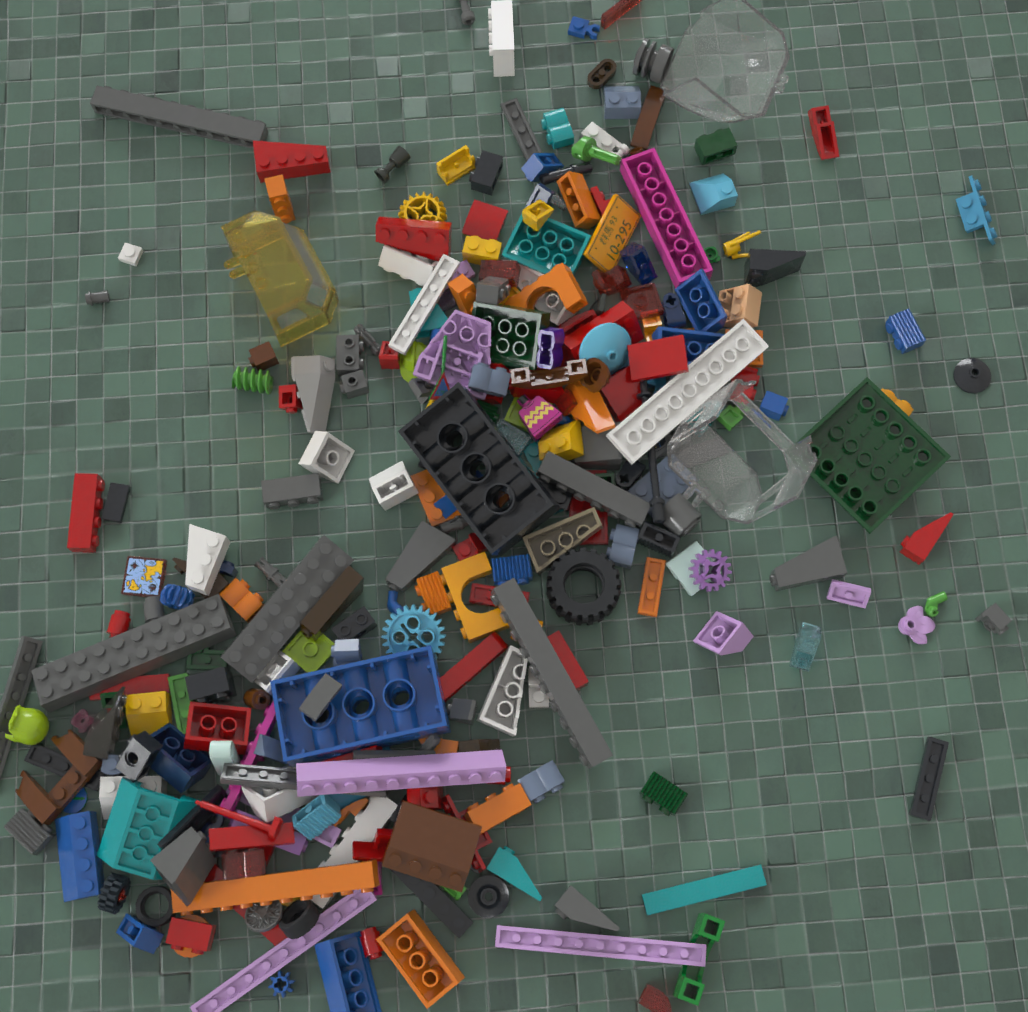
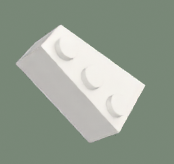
M189 524L185 585L192 591L209 596L230 545V540L225 535Z

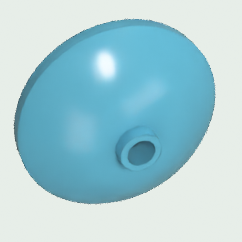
M600 324L590 330L584 337L579 349V359L586 358V361L594 357L600 359L608 366L610 375H612L627 362L629 358L627 345H631V338L628 332L618 324Z

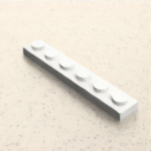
M445 254L442 255L389 342V348L406 355L446 289L447 283L451 281L460 266L459 261Z

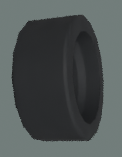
M151 886L143 890L138 896L135 904L136 914L143 924L151 927L163 926L169 923L172 917H175L176 913H173L171 890L169 888ZM159 893L167 898L169 908L163 917L153 919L146 914L145 903L151 895Z
M299 899L283 911L282 918L278 923L279 928L288 938L297 939L304 936L316 925L320 912L311 900L300 901Z

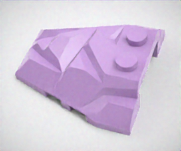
M455 309L436 336L430 341L429 345L419 355L413 375L436 386L441 376L443 339L446 335L445 376L448 385L452 388L459 382L467 388L474 364L477 365L478 362L485 363L490 368L491 322ZM468 389L476 399L485 400L486 393Z

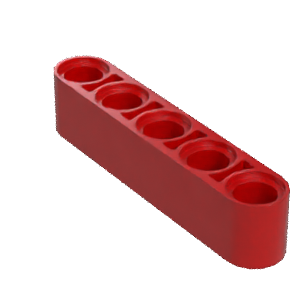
M496 631L490 634L440 678L445 703L509 647Z

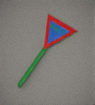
M446 335L443 339L441 376L428 400H437L450 389L445 376Z

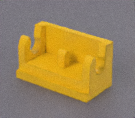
M467 145L436 163L437 173L447 186L476 169L475 157L470 155Z

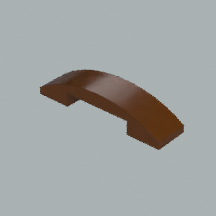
M650 86L630 146L635 148L642 147L643 150H648L653 130L668 90Z
M586 358L567 361V366L537 371H530L529 367L510 369L512 386L523 389L555 388L571 384L588 376Z

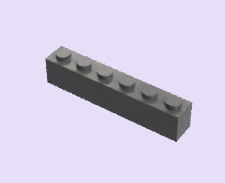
M550 451L545 454L535 474L539 477L540 481L556 485V489L564 493L567 491L573 494L575 499L591 503L590 506L592 508L595 507L596 510L602 509L608 512V516L614 519L620 518L625 521L624 523L632 528H638L643 524L650 509V504L645 500Z

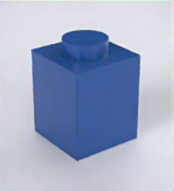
M766 391L758 414L779 421L781 416L785 417L789 408L786 405L788 398Z

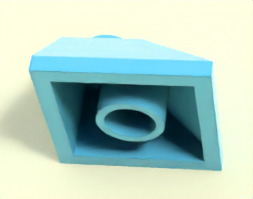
M724 173L689 183L701 215L735 206L738 194L732 179Z

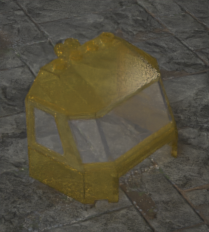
M255 210L220 226L233 254L232 258L224 262V267L231 269L241 264L242 267H237L229 272V276L235 279L246 274L267 314L281 347L331 323L333 312L339 301L338 295L304 230L283 223L280 217Z

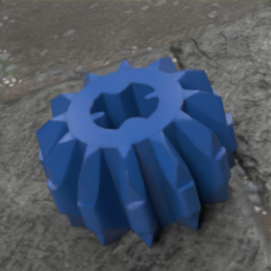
M167 584L161 591L159 601L169 608L180 610L194 603L195 594L182 586Z

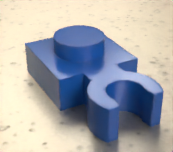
M573 16L568 29V35L582 39L585 38V35H588L591 39L597 40L598 34L593 33V31L599 32L600 26L597 24L589 25V20Z

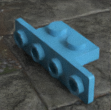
M971 175L969 180L973 192L956 199L965 231L970 233L985 227L988 240L992 245H995L994 238H997L994 227L991 228L989 223L992 221L991 215L984 208L987 203L984 195L981 196L979 192L982 189L978 179L975 180Z

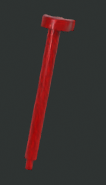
M204 800L195 801V804L200 805L201 808L269 832L268 837L272 839L277 838L284 823L282 818L275 816L272 825Z

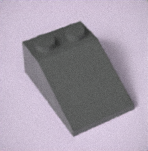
M571 885L554 904L557 908L555 912L564 920L568 917L571 920L613 931L620 929Z

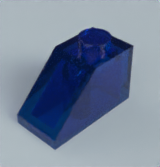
M633 242L619 251L626 268L641 286L644 287L658 277L644 246Z

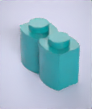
M564 108L543 113L541 125L542 129L548 133L546 134L548 145H552L553 149H558L574 144V134Z

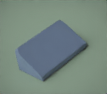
M260 734L254 754L286 764L283 761L280 741Z

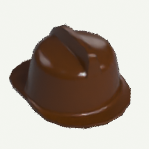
M595 357L586 361L588 376L580 379V382L589 391L595 393L610 383V371L608 366L600 359Z

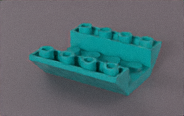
M122 777L97 856L112 868L152 880H163L150 861L162 851L157 843L197 805L195 801L198 799L182 795L180 799L142 788V782L136 781L133 783L130 779Z

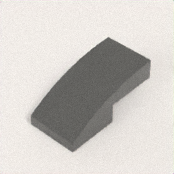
M325 674L309 693L299 710L316 722L328 708L330 701L342 689V684Z

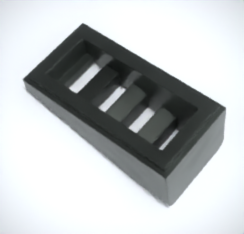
M601 294L589 309H593L597 317L604 313L606 294Z

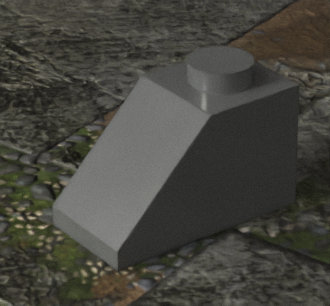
M453 698V702L449 703L447 707L449 720L473 725L477 702L476 700Z

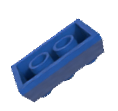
M703 269L697 271L674 289L695 331L716 333L724 327L727 315Z

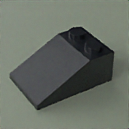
M750 249L744 265V285L750 284L753 287L763 286L798 272L806 256V251Z

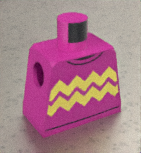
M524 394L517 400V403L522 407L518 412L519 418L535 442L562 420V413L540 396H536L531 401Z

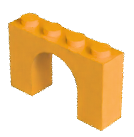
M485 552L441 568L442 574L440 578L443 586L447 585L449 592L446 594L450 604L454 602L456 610H453L457 621L461 620L463 628H460L463 639H468L470 644L488 637L495 631L498 633L510 628L508 623L505 624L503 622L499 608L486 613H475L466 608L462 602L463 590L470 582L492 574V568Z

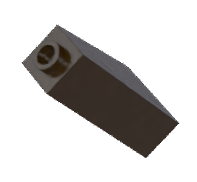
M348 566L300 622L301 633L306 638H312L316 641L362 594L364 577Z

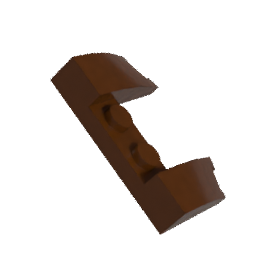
M69 729L68 734L62 737L55 735L51 738L58 749L73 764L55 787L47 793L26 770H23L20 775L23 777L20 787L15 790L23 803L42 824L51 825L102 766L103 759L72 729Z

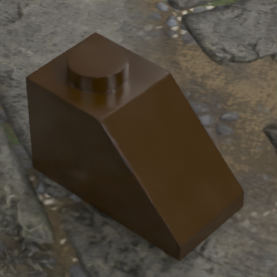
M499 739L460 741L459 749L460 752L500 750Z

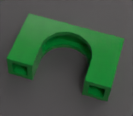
M699 913L689 943L706 944L707 961L713 944L719 942L725 921L706 913ZM682 965L672 995L698 1006L705 984L702 983L705 967Z

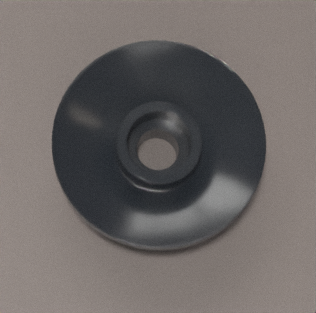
M966 358L956 365L953 372L956 385L967 393H980L991 382L990 369L979 359Z
M485 875L476 879L470 886L468 902L471 909L477 915L484 918H494L506 909L509 902V891L506 884L500 878ZM488 892L493 895L490 901L485 899V894Z

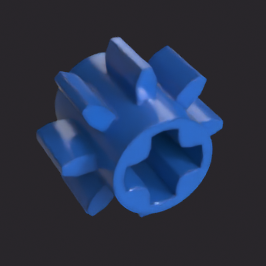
M280 970L278 971V977H270L273 983L268 988L274 989L273 996L281 993L282 998H285L286 991H294L291 988V984L296 981L289 978L291 972L283 975ZM281 980L286 981V986L283 987V990L282 987L277 985Z

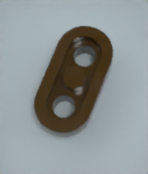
M612 59L602 60L588 74V86L592 89L602 88L615 75L616 63Z

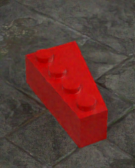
M253 141L256 172L260 183L265 182V178L282 174L284 179L331 173L326 146Z
M392 217L378 218L376 222V242L438 262L443 254L451 257L452 222Z

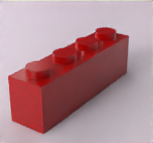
M75 473L67 542V548L72 552L96 553V547L99 546L98 528L101 527V517L99 515L100 510L103 508L101 495L105 489V482L98 474Z

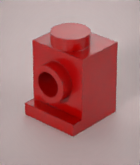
M297 384L279 386V408L286 410V413L294 414L297 413V409H303L301 398H298L296 393L298 392Z

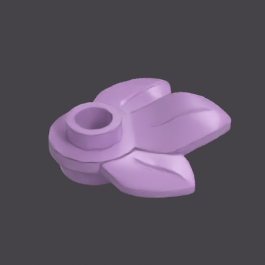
M914 606L908 609L906 616L900 619L898 629L902 634L910 636L913 642L927 644L926 634L932 632L936 625L931 618L924 616L923 607Z

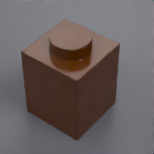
M269 341L249 350L251 357H248L252 368L256 367L258 372L260 369L264 371L279 364Z

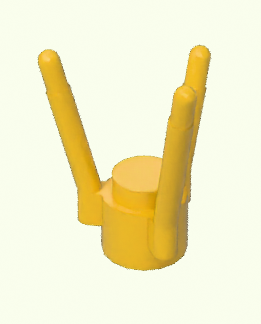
M759 230L751 234L746 232L731 241L723 243L726 257L731 256L732 260L746 258L748 253L738 254L741 251L739 243L761 234V231Z

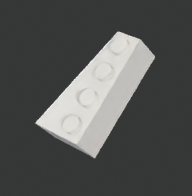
M512 0L491 1V8H488V19L492 20H488L489 31H492V33H489V44L493 45H489V55L493 56L494 77L515 76Z
M511 645L507 648L476 720L512 737L516 736L523 684L528 659L523 658L518 648Z

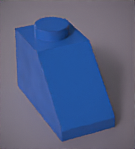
M533 153L521 169L529 181L540 182V174L562 169L564 165L554 153Z
M126 913L116 931L133 947L154 954L160 946L164 936L155 927L143 924L138 918Z

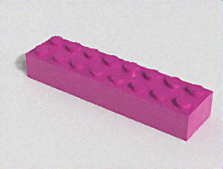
M655 148L621 159L620 172L675 289L700 269L704 270L707 278L710 280L713 268Z

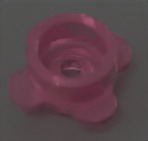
M81 709L71 719V724L77 727L80 733H85L87 728L95 723V718L90 717L85 709Z

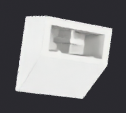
M403 461L369 478L372 490L385 511L419 493Z

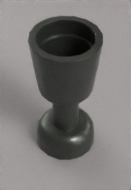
M398 146L389 157L390 162L384 168L378 167L374 173L382 182L386 183L390 178L389 173L393 168H400L411 157L403 147Z

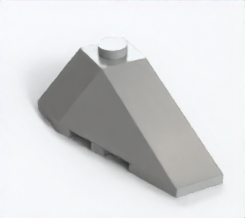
M321 355L291 357V375L298 387L297 397L301 398L302 414L307 432L312 434L315 431L326 432L335 382V359Z

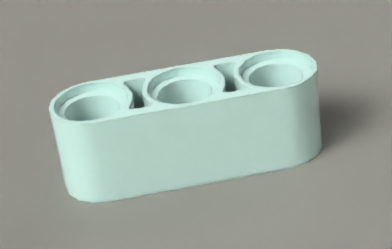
M233 741L210 742V759L219 776H221L224 763L240 764V757Z

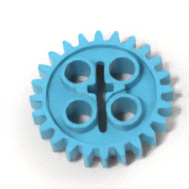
M412 604L410 610L407 605L404 606V611L400 608L396 609L398 615L391 613L390 616L393 620L387 619L385 621L389 627L382 628V630L387 632V634L381 636V638L387 639L382 645L389 646L386 654L408 651L412 645L421 648V643L426 646L431 645L434 653H441L443 650L439 646L445 645V642L441 641V639L446 637V634L441 633L445 626L438 625L442 619L435 620L437 613L430 615L431 608L423 611V605L419 609H416L415 604ZM413 617L418 620L419 624L417 627H412L409 624L410 618ZM403 623L409 631L403 628L401 624ZM399 631L404 634V641L396 639V632ZM416 632L418 635L412 640L410 638L411 633L414 634ZM423 632H430L433 639L431 641L425 640Z

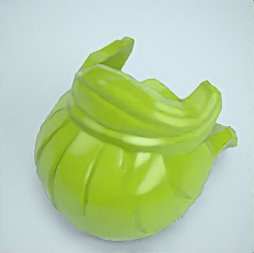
M18 705L15 707L8 725L9 732L12 735L5 734V738L25 745H36L45 739L49 731V720L38 709L24 708Z

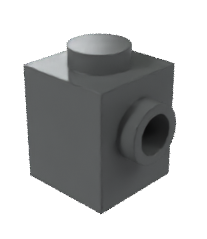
M363 370L341 376L342 383H339L342 394L346 393L348 399L369 393Z

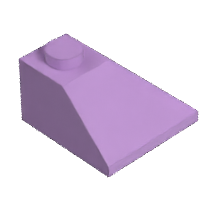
M716 611L693 641L719 655L742 652L754 636L743 622Z

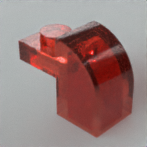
M618 265L606 273L598 269L591 273L594 279L593 284L598 289L600 295L606 294L610 296L632 285L626 269Z
M647 983L637 1002L652 1012H671V1004L667 996Z

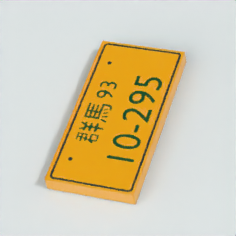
M614 194L583 255L607 276L612 275L641 215L618 194Z

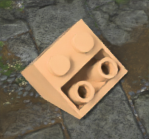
M750 284L719 291L718 299L727 315L724 327L733 328L742 319L751 327H757L762 292Z

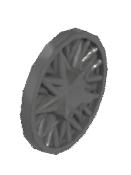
M273 900V904L260 906V902L253 903V907L246 909L245 923L254 932L269 931L281 920L283 907L279 900Z

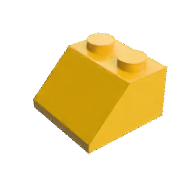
M580 420L553 428L543 435L538 442L539 460L542 461L548 451L567 461L583 456Z
M160 691L125 695L126 718L131 736L134 734L138 735L143 731L152 734L169 722L172 724L170 693Z

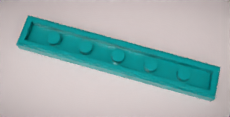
M760 864L642 894L646 915H651L767 884Z

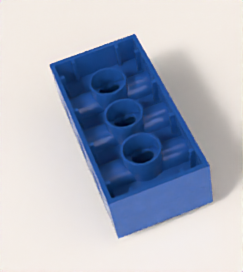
M431 645L270 681L283 761L293 768L296 767V763L321 762L351 753L353 750H361L375 745L384 748L427 738L430 734L434 733L438 735L451 733L436 656ZM327 674L342 684V689L330 701L326 709L329 711L328 719L325 722L317 723V721L315 722L301 712L299 708L320 679ZM399 694H409V700L405 704H395V699ZM369 702V708L365 713L356 714V707L359 703Z

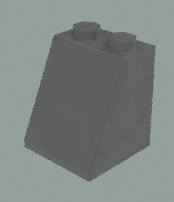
M615 422V427L621 422ZM581 426L584 455L572 459L571 462H574L575 465L583 469L620 470L622 454L606 437L613 429L597 434L588 427Z
M192 827L150 860L164 882L186 906L191 904L216 863L212 855L215 851H210L209 843H205L207 838L201 831L196 832Z

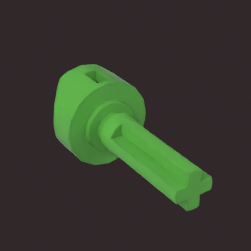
M585 135L571 148L572 156L584 162L590 161L592 158H598L617 166L620 164L621 156L599 149L596 140Z

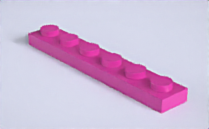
M274 701L271 706L268 705L265 709V719L262 724H258L255 731L257 736L254 742L251 741L246 751L248 755L240 764H257L260 756L254 754L259 735L263 734L269 737L277 721ZM230 785V793L227 798L222 800L220 807L235 811L243 794L242 785Z

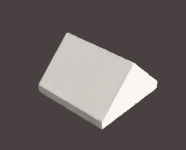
M279 650L254 682L273 696L270 681L295 676L301 667Z

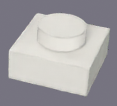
M124 243L118 259L121 262L137 267L143 249L129 243Z

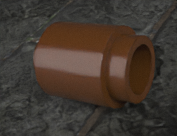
M251 688L245 692L243 700L247 707L263 710L270 703V695L265 690Z

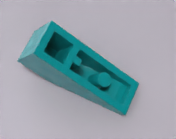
M504 846L503 849L499 847L486 869L536 900L541 901L540 893L518 858L514 856L515 851L507 846Z

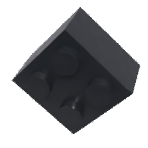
M225 667L185 677L189 701L213 704L212 702L220 700L223 703L231 701L232 697L237 696L233 675Z

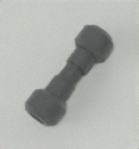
M459 0L462 10V23L471 25L475 21L474 12L470 11L467 3L468 0Z

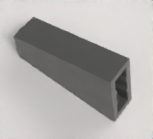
M421 521L385 578L388 584L387 587L393 591L398 592L399 590L404 593L416 582L417 578L422 577L452 550V547L456 545L455 539L428 523Z
M837 536L774 568L769 576L771 586H774L776 591L843 578L847 574V569Z

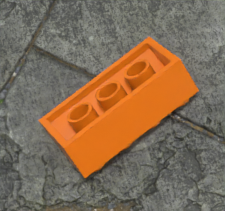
M415 909L403 916L376 939L426 1009L465 978Z

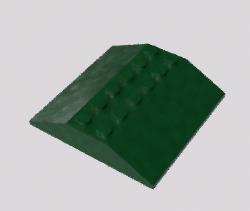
M868 377L786 452L869 534L951 457Z

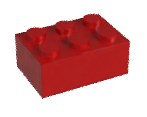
M190 701L183 749L209 751L211 741H233L238 754L245 755L248 745L251 708Z

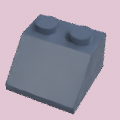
M604 86V119L639 118L641 112V91L639 86Z

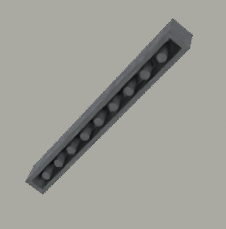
M97 85L90 102L94 112L251 149H254L253 141H266L268 136L266 123L259 120H248L245 117H235L224 112L217 113L210 109H200L193 105H182L178 102H169L158 97L151 98L140 93H129L126 90H116L109 86Z
M515 578L493 588L491 591L492 595L490 596L493 604L501 610L500 616L505 624L508 623L511 628V637L514 641H518L521 647L519 648L521 655L524 659H528L531 673L534 677H538L541 691L543 694L548 695L550 699L549 705L553 712L558 713L560 717L559 723L563 730L567 729L570 735L569 741L573 748L578 749L580 753L579 759L583 766H587L590 769L613 756Z

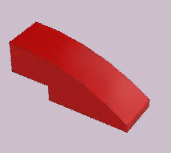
M829 105L811 108L808 111L815 145L821 160L840 157L834 121H831Z

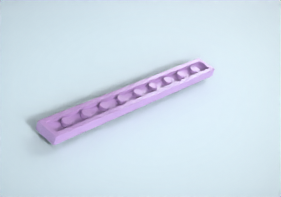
M361 889L353 890L354 894L346 895L322 912L316 925L308 933L297 939L287 937L194 1003L190 1007L192 1012H221L375 902L377 897L373 892L361 893Z
M497 925L495 947L699 967H705L706 944Z

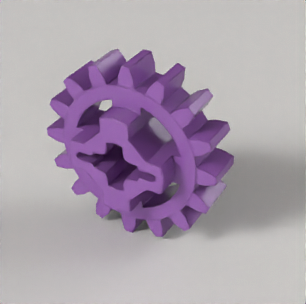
M710 549L708 553L707 550H702V555L699 553L695 554L697 560L692 559L690 561L694 565L688 568V570L693 571V574L689 575V577L695 578L693 584H700V590L706 587V592H710L712 588L714 591H718L719 586L725 587L724 581H730L727 574H731L732 571L728 570L727 567L731 566V563L725 562L728 557H721V551L715 553L714 549ZM707 557H711V558H714V559H716V560L713 561V562H710V560H709V559H706V558H707ZM708 567H713L711 570L712 574H707L710 570ZM710 579L714 583H707L705 580Z

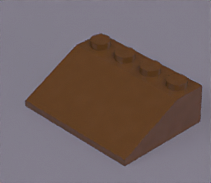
M403 800L382 858V866L462 892L482 826Z

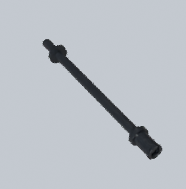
M647 380L640 381L641 393L636 395L638 400H642V404L653 396V393L648 392ZM653 446L648 451L653 496L649 504L652 507L653 523L659 524L666 521L663 507L665 500L660 497L655 446Z

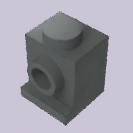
M996 603L975 618L977 621L982 620L984 627L988 631L993 632V634L998 633L999 635L1009 629L1007 625L1012 621Z

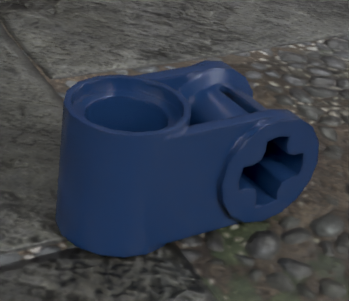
M667 293L660 305L665 327H686V318L678 296L674 293Z

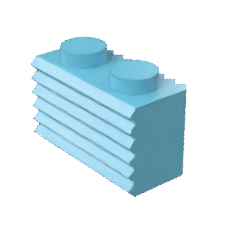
M319 795L292 816L293 827L306 838L312 840L315 836L321 835L325 828L335 824L341 818L339 804L331 799L330 796Z

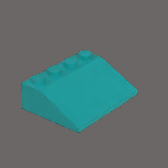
M521 214L501 256L542 274L551 271L555 265L564 263L571 269L574 275L585 257L583 253L591 239V235L551 218H548L537 232L523 222Z

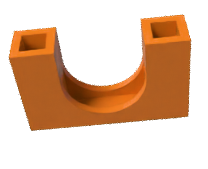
M564 263L555 265L548 273L539 276L531 285L525 286L518 294L509 297L503 304L534 310L539 297L551 291L558 293L565 308L573 314L589 303L571 269Z

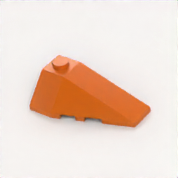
M580 380L567 384L562 401L558 404L565 414H571L576 421L581 420L584 422V426L597 434L615 428V423L599 391L595 393L589 391L581 384Z

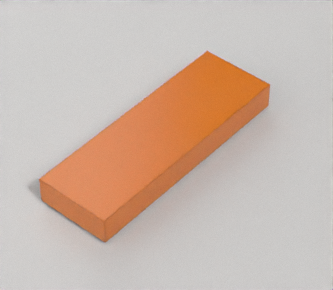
M646 558L637 614L657 617L666 560Z

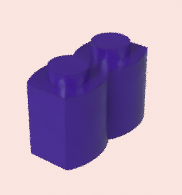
M549 327L540 330L538 335L539 350L536 357L538 368L553 369L562 364L563 350L561 347L565 339L562 328Z

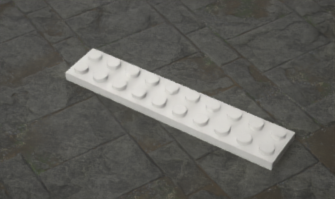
M742 319L689 364V372L676 375L610 431L606 437L631 465L634 464L769 346Z

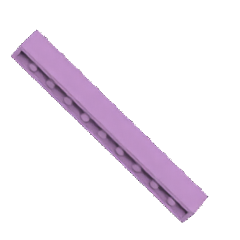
M502 750L296 763L297 797L505 782L506 763Z

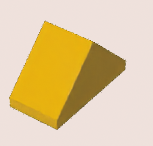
M539 199L523 209V222L538 232L551 216L554 208Z

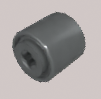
M678 493L663 506L666 521L662 524L671 533L684 537L698 525L702 514L681 493Z

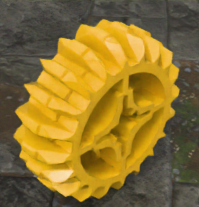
M416 192L414 198L409 195V201H403L404 205H400V212L398 213V217L404 219L412 217L417 220L442 222L447 220V211L444 203L439 201L437 196L433 198L431 193L426 196L425 192L422 193V196H419ZM429 208L433 209L437 213V216L433 215V213L429 211Z

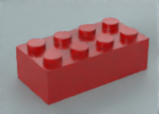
M621 301L567 335L564 339L563 347L569 361L579 359V349L584 337L590 330L600 324L615 323L622 326L628 332L631 344H636L644 339L634 310L624 301Z

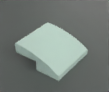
M694 541L665 563L675 579L680 581L690 596H693L700 590V584H693L695 578L689 577V575L693 574V571L688 570L689 567L694 565L690 561L692 559L697 560L695 554L699 553L702 555V550H704L697 541ZM707 557V558H706V559H709L710 562H713V560L711 559V557ZM708 567L710 570L707 574H712L711 570L713 567ZM707 579L705 582L709 583L711 580Z

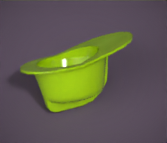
M414 341L406 355L400 354V373L408 383L412 378H418L413 375L419 355L427 347L421 342Z

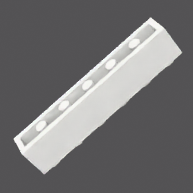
M370 796L367 808L364 811L361 810L354 818L356 820L352 828L349 826L342 834L344 839L339 845L336 843L329 852L330 858L327 862L323 860L318 867L360 862L361 860H353L352 858L353 841L373 842L377 828L384 829L398 805L387 797ZM337 892L333 893V897L321 898L320 894L313 895L311 900L322 909H325Z

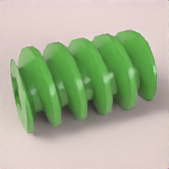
M237 366L232 378V389L236 387L238 390H242L244 388L245 391L251 389L252 392L259 391V393H264L266 391L267 394H271L274 385V378L270 376V371L268 370L263 375L262 369L256 374L255 368H252L251 372L248 373V367H245L243 372H241V367Z

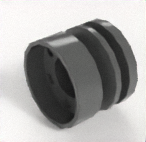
M645 38L635 55L633 74L637 76L641 71V77L644 78L648 71H650V81L662 84L668 72L674 48L662 44L657 51V42L653 41L650 45V39Z

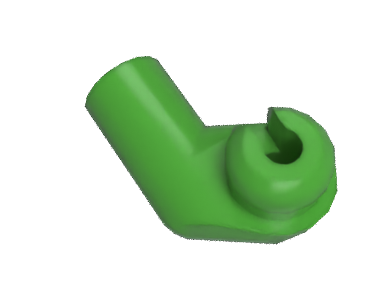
M944 591L927 599L925 612L928 616H937L939 613L937 611L938 604L948 600Z

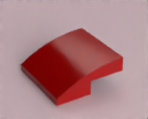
M474 199L462 233L468 236H478L481 239H495L498 241L509 211Z

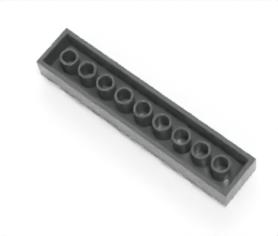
M217 594L35 668L31 672L40 705L48 712H53L237 635L226 603L220 594Z

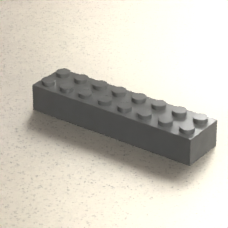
M325 535L321 536L220 658L252 683L297 630L304 617L344 570L352 564L354 559Z

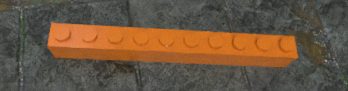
M377 860L203 882L189 906H186L171 890L173 913L181 912V916L194 914V910H200L202 914L213 912V908L220 907V911L232 910L233 905H240V908L253 907V903L260 902V906L273 904V900H280V903L293 902V898L300 897V901L311 900L313 895L319 894L321 898L333 897L335 892H341V896L354 894L353 890L361 889V893L373 892L374 887L379 886L380 882Z

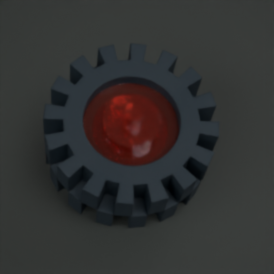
M111 873L107 877V881L104 882V887L101 888L100 891L102 892L98 897L97 907L99 910L115 915L120 912L129 894L130 878L116 873Z

